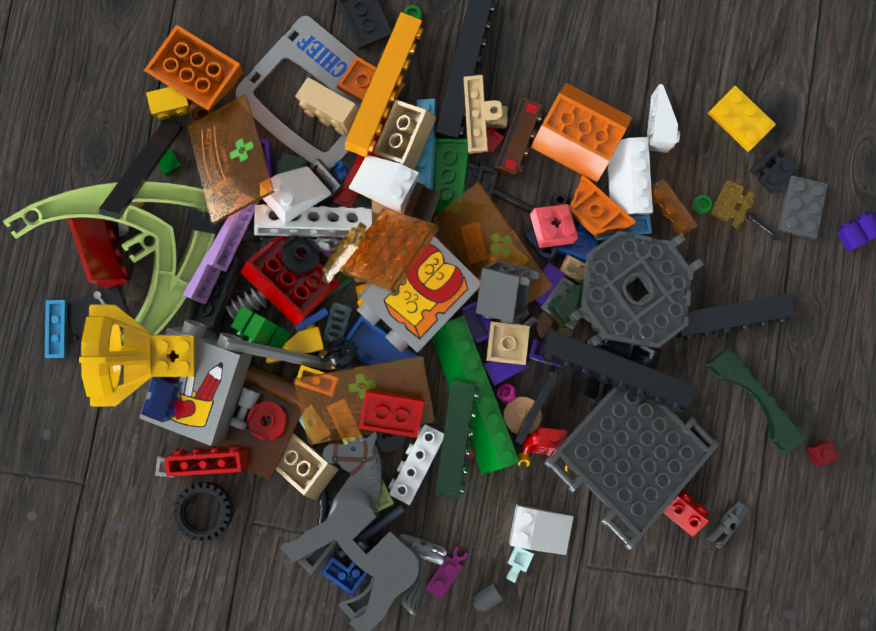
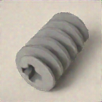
M251 288V295L244 292V299L237 295L238 302L230 299L231 305H227L226 308L230 316L235 320L242 306L254 312L253 308L259 312L261 311L260 305L267 308L268 299L259 290L256 292Z

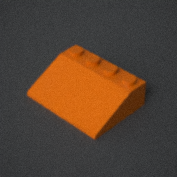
M177 24L144 69L146 73L207 111L214 107L234 87L243 74L242 67L238 62Z

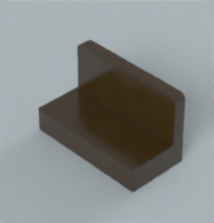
M416 182L403 219L413 225L429 229L442 194Z

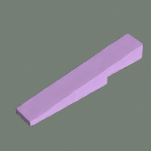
M245 194L240 196L184 290L183 295L206 304L221 270L227 271L254 214L255 205H258L259 201Z

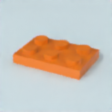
M356 56L337 83V89L362 103L377 68ZM401 83L400 87L396 86L395 92H397L396 100L405 87L404 83ZM390 102L389 105H388V108L391 109V107L393 106L394 102H393V103Z

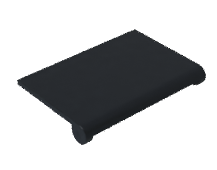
M118 285L101 291L102 298L108 305H117L128 314ZM93 295L68 304L67 317L75 342L82 340L86 317L89 316V306L103 305Z

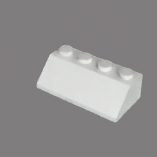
M648 137L620 140L607 165L609 198L630 217L650 215L653 213Z

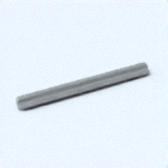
M227 338L225 341V349L327 370L320 362L319 356L234 338Z

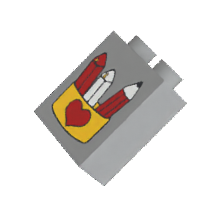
M185 320L181 327L167 328L165 335H195L196 375L194 377H152L139 418L212 446L225 440L230 427L229 422L233 418L253 355L225 349L227 338L243 340L242 338L228 333H220V337L217 339L206 335L207 325L193 320ZM172 350V353L169 354V357L172 358L173 361H175V359L179 357V354H175V351Z

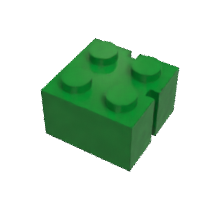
M243 306L231 325L232 328L237 330V335L244 339L249 337L247 340L249 342L281 349L291 334Z

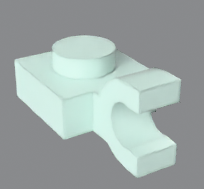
M514 547L507 562L512 565V568L506 578L515 583L520 570L527 571L534 554L520 547Z

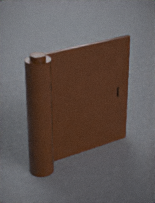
M250 363L243 387L261 394L256 404L270 401L279 404L284 409L288 419L283 434L275 440H260L254 437L247 423V417L251 410L248 409L244 419L247 423L245 430L230 425L226 439L212 446L189 438L188 441L206 450H210V447L222 446V449H228V446L240 445V448L248 447L250 467L246 469L270 481L305 408L310 406L313 397L310 391ZM238 402L233 415L235 418H237L241 408ZM270 416L268 418H263V421L265 422L264 426H267L268 424L271 425L272 421Z

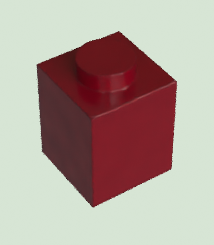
M822 440L806 447L815 466H825L840 459L832 441Z

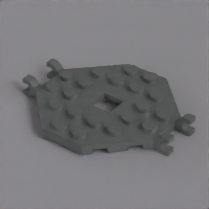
M618 231L587 253L581 307L571 313L569 318L574 322L584 314L587 315L599 332L587 341L589 345L596 346L606 339L650 348H659L688 326L689 318L687 315L691 301L690 286L691 280H693V272L704 264L699 258L688 265L675 247L686 240L682 234L668 241ZM638 277L649 293L636 302L626 290V285Z

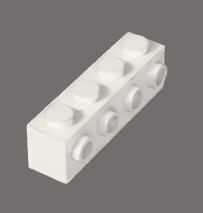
M426 424L423 427L419 426L415 444L410 443L405 453L409 455L406 462L401 461L397 469L400 473L397 479H392L388 487L391 490L389 495L408 505L411 504L445 437L444 433Z

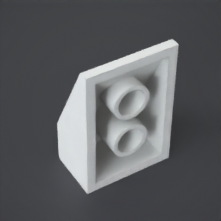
M659 84L651 95L647 129L649 151L668 153L679 142L680 131H678V123L665 88L662 84Z
M367 155L349 189L402 213L416 182L419 181V172L396 162Z
M308 166L277 174L261 184L262 199L284 224L331 195V192Z
M516 504L509 544L510 546L566 555L574 516Z

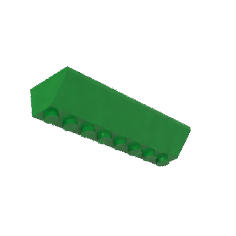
M464 316L450 320L435 333L431 341L475 454L479 469L483 475L519 462L466 319Z

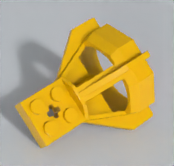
M90 305L89 316L86 317L81 341V357H79L82 380L86 395L90 397V406H117L151 377H194L196 375L195 335H154L117 305ZM120 327L124 330V346H122ZM172 350L175 351V354H179V357L176 358L175 361H173L172 358L169 357V354L172 353ZM122 365H124V384L119 385Z

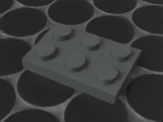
M793 175L788 177L777 231L816 239L828 184Z

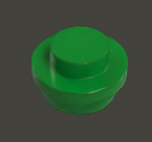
M699 195L693 201V209L699 214H706L712 208V201L706 195Z

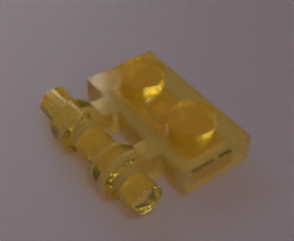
M727 179L709 214L724 222H728L729 218L732 217L734 219L732 226L739 228L741 222L743 223L746 218L745 214L748 208L753 204L752 199L755 194L748 191L746 196L741 195L744 187ZM737 202L742 204L739 211L734 210Z

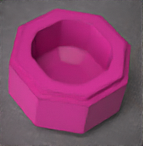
M502 384L497 389V397L503 403H511L516 399L517 391L511 384Z

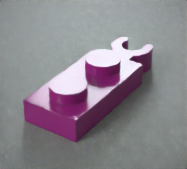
M458 545L453 549L452 558L446 555L443 565L441 564L425 586L426 590L440 600L463 568L459 562L465 560L468 556L466 551L462 556L457 555V551L460 548Z

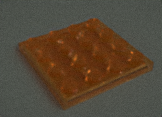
M382 209L340 271L346 276L395 294L439 228L436 224Z

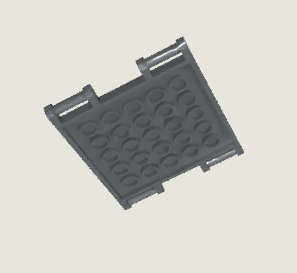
M614 386L543 464L547 468L550 467L568 485L567 488L571 492H574L584 483L609 509L602 516L600 522L604 526L607 525L624 542V546L630 550L720 445V442L717 439H713L693 415L683 423L666 405H657L651 399L639 398L633 392L628 390L621 391ZM691 427L708 444V447L690 430ZM558 458L577 476L575 480L557 464L556 460ZM614 516L633 533L631 537L612 520Z

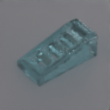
M333 302L323 340L333 342L338 339L329 336L330 332L339 334V338H344L352 311L351 307ZM336 310L346 312L345 316L335 313ZM334 317L343 319V323L333 321ZM332 325H336V326H339V327H342V328H341V331H340V330H336V329L331 328V326H332Z

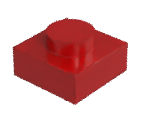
M489 126L487 129L488 151L493 153L504 140V137Z

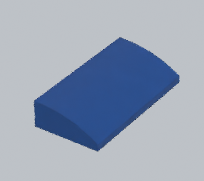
M362 315L345 338V340H353L358 348L356 350V358L382 377L384 375L388 376V370L394 372L395 366L400 370L403 364L405 369H409L410 365H413V370L418 367L420 368L426 359L425 356L416 352L410 346L401 353L385 338L390 332L378 322L373 326ZM398 380L393 383L396 387H398Z

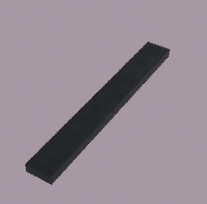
M164 119L99 208V214L115 219L121 218L182 131L183 123Z

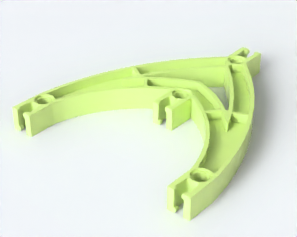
M232 178L226 179L228 185H235ZM224 180L220 185L214 186V190L213 188L204 190L185 185L146 181L132 202L179 204L198 208V211L219 215L215 210V204L211 203L210 198L215 192L219 198L224 197L221 190L227 184ZM118 182L66 191L35 202L3 220L7 227L11 226L9 222L19 217H22L27 224L17 233L16 231L11 232L15 239L43 223L77 217L112 220L142 231L121 244L125 251L129 250L128 247L138 242L143 247L134 256L133 254L129 256L134 263L152 251L154 252V266L150 288L146 300L135 319L154 335H157L166 326L187 298L183 295V292L210 249L215 234L192 230L185 253L176 269V244L172 226L153 214L132 205L128 206L120 219L99 214L100 206ZM234 188L232 189L233 194L227 197L238 198L242 194ZM31 210L38 213V219L33 222L26 219V213ZM151 235L154 241L151 245L146 246L144 238ZM124 334L122 335V345L124 344Z

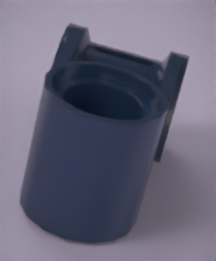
M534 227L523 234L527 243L541 260L550 261L554 257L556 246L545 247L546 250L550 249L551 251L550 255L548 253L544 254V248H540L538 245Z

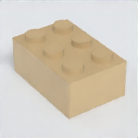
M307 77L295 96L300 102L299 106L305 109L304 113L312 118L314 116L318 117L319 121L328 127L332 125L341 135L349 134L359 111L355 103Z
M395 99L373 153L385 160L396 162L415 170L437 117L425 109Z

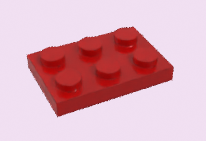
M366 389L359 429L417 438L424 399Z

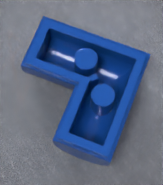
M334 556L330 558L321 571L324 576L352 596L368 574L353 561L347 567Z

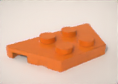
M584 175L581 176L574 198L570 204V211L572 216L595 237L635 226L636 221L589 179Z

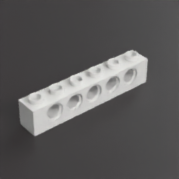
M268 204L255 205L254 235L371 238L372 209L364 207H311L295 217L297 221L291 220L284 224Z

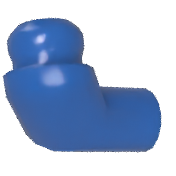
M339 160L335 162L334 167L336 177L343 183L348 176L346 163Z

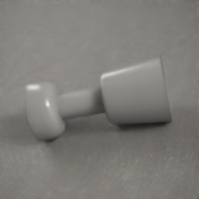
M242 387L238 402L241 408L237 418H231L229 425L245 430L247 423L244 419L247 411L255 406L261 394Z

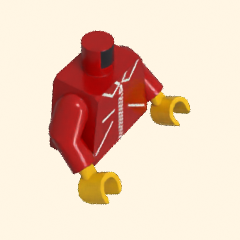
M539 428L535 432L527 434L521 449L522 452L517 456L519 459L518 465L520 466V463L525 461L526 467L530 465V453L551 456L568 437L567 431Z

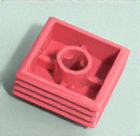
M568 204L534 208L530 213L540 248L573 244L578 239Z

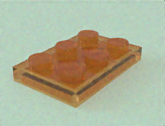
M664 179L658 181L651 188L652 200L660 205L662 214L672 221V226L678 234L685 235L698 226Z

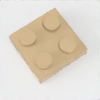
M491 322L486 361L526 365L530 326Z

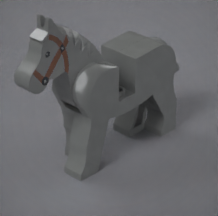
M377 432L372 433L368 438L358 436V439L350 444H329L324 448L323 459L328 463H339L344 470L350 473V477L334 498L328 518L323 523L306 531L299 539L284 543L280 547L292 562L298 561L310 575H313L339 543L343 551L357 566L373 576L364 592L355 597L347 598L338 605L352 620L349 624L356 631H371L388 614L392 603L400 593H402V606L412 616H416L426 585V573L419 553L395 530L390 531L371 551L369 550L370 545L363 538L361 540L358 538L380 516L377 507L382 494L383 471L380 453L376 446Z

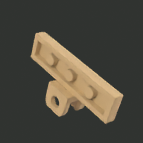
M483 75L464 77L468 152L469 154L488 152L486 124L502 123L504 121L503 107L500 101H485Z

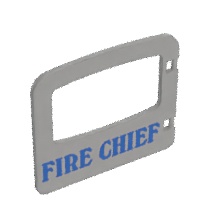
M301 16L293 24L292 28L282 36L253 68L250 74L239 83L236 88L237 100L266 130L310 164H313L316 159H321L331 170L334 168L335 162L342 160L349 152V150L345 149V141L348 135L345 133L329 151L322 152L299 137L276 118L254 96V92L284 59H289L313 75L330 90L355 103L359 110L361 102L337 89V83L357 55L312 18ZM296 31L299 35L292 42L289 37ZM258 73L261 77L255 83L250 81Z

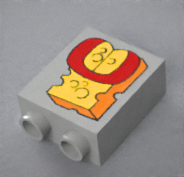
M426 228L420 229L357 295L364 302L357 311L373 326L382 319L392 329L385 338L401 353L408 346L418 352L480 287V281Z

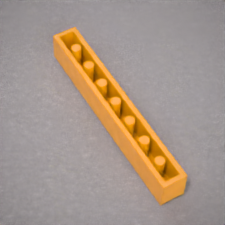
M402 12L400 13L346 138V150L367 157L369 151L373 152L376 144L374 138L376 135H380L383 124H381L382 119L387 118L390 111L388 105L395 100L397 94L395 88L396 86L400 87L404 77L401 74L403 70L407 71L410 60H408L409 55L414 54L417 46L414 43L416 39L420 40L423 32L421 28L422 20Z

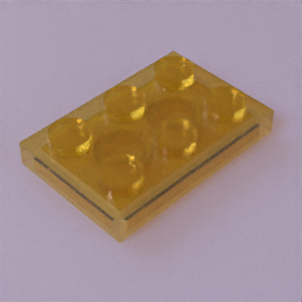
M360 222L356 227L352 226L346 235L347 239H342L337 246L338 250L330 253L327 258L328 262L322 269L324 275L321 280L328 284L356 251L366 225Z

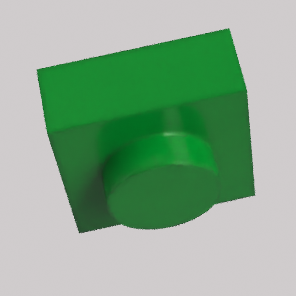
M172 149L166 152L158 164L165 176L182 167Z

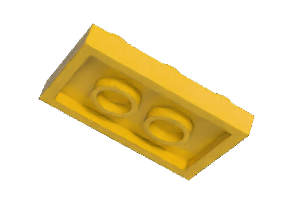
M736 86L708 112L747 152L776 125Z

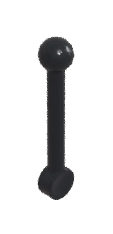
M753 213L747 214V219L754 221L768 232L773 240L780 238L779 233L771 231L757 220Z

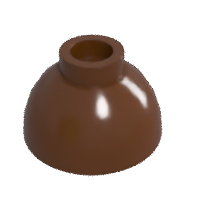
M193 101L189 106V116L196 121L209 120L216 112L215 107L207 111Z

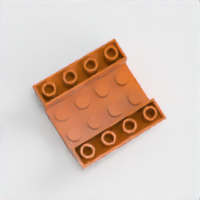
M565 83L530 148L597 183L632 117Z

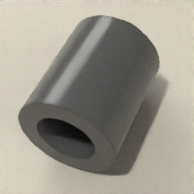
M492 583L475 594L472 603L478 612L481 610L485 613L503 601V598Z

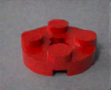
M266 401L252 407L247 417V423L254 437L260 440H275L285 431L288 416L279 404ZM270 416L272 421L271 425L268 424L267 426H264L265 422L263 421V418H268Z

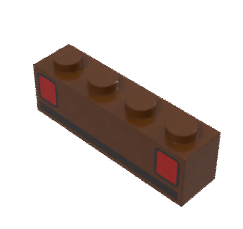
M520 98L494 167L495 170H498V173L514 179L516 174H521L524 166L521 163L523 156L527 157L530 146H528L529 139H534L537 131L534 128L535 123H540L543 112L540 111L542 104Z

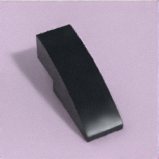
M606 339L599 343L600 346L620 357L633 360L648 368L656 367L662 352L659 348H650Z

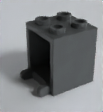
M496 260L483 267L476 313L481 314L482 317L487 319L496 318L500 319L503 323H513L526 313L531 278L538 279L540 272L533 270V268Z

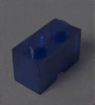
M152 377L148 392H151V397L145 400L141 414L162 423L171 420L177 411L175 406L177 400L182 395L183 389L181 387L183 382L171 377Z

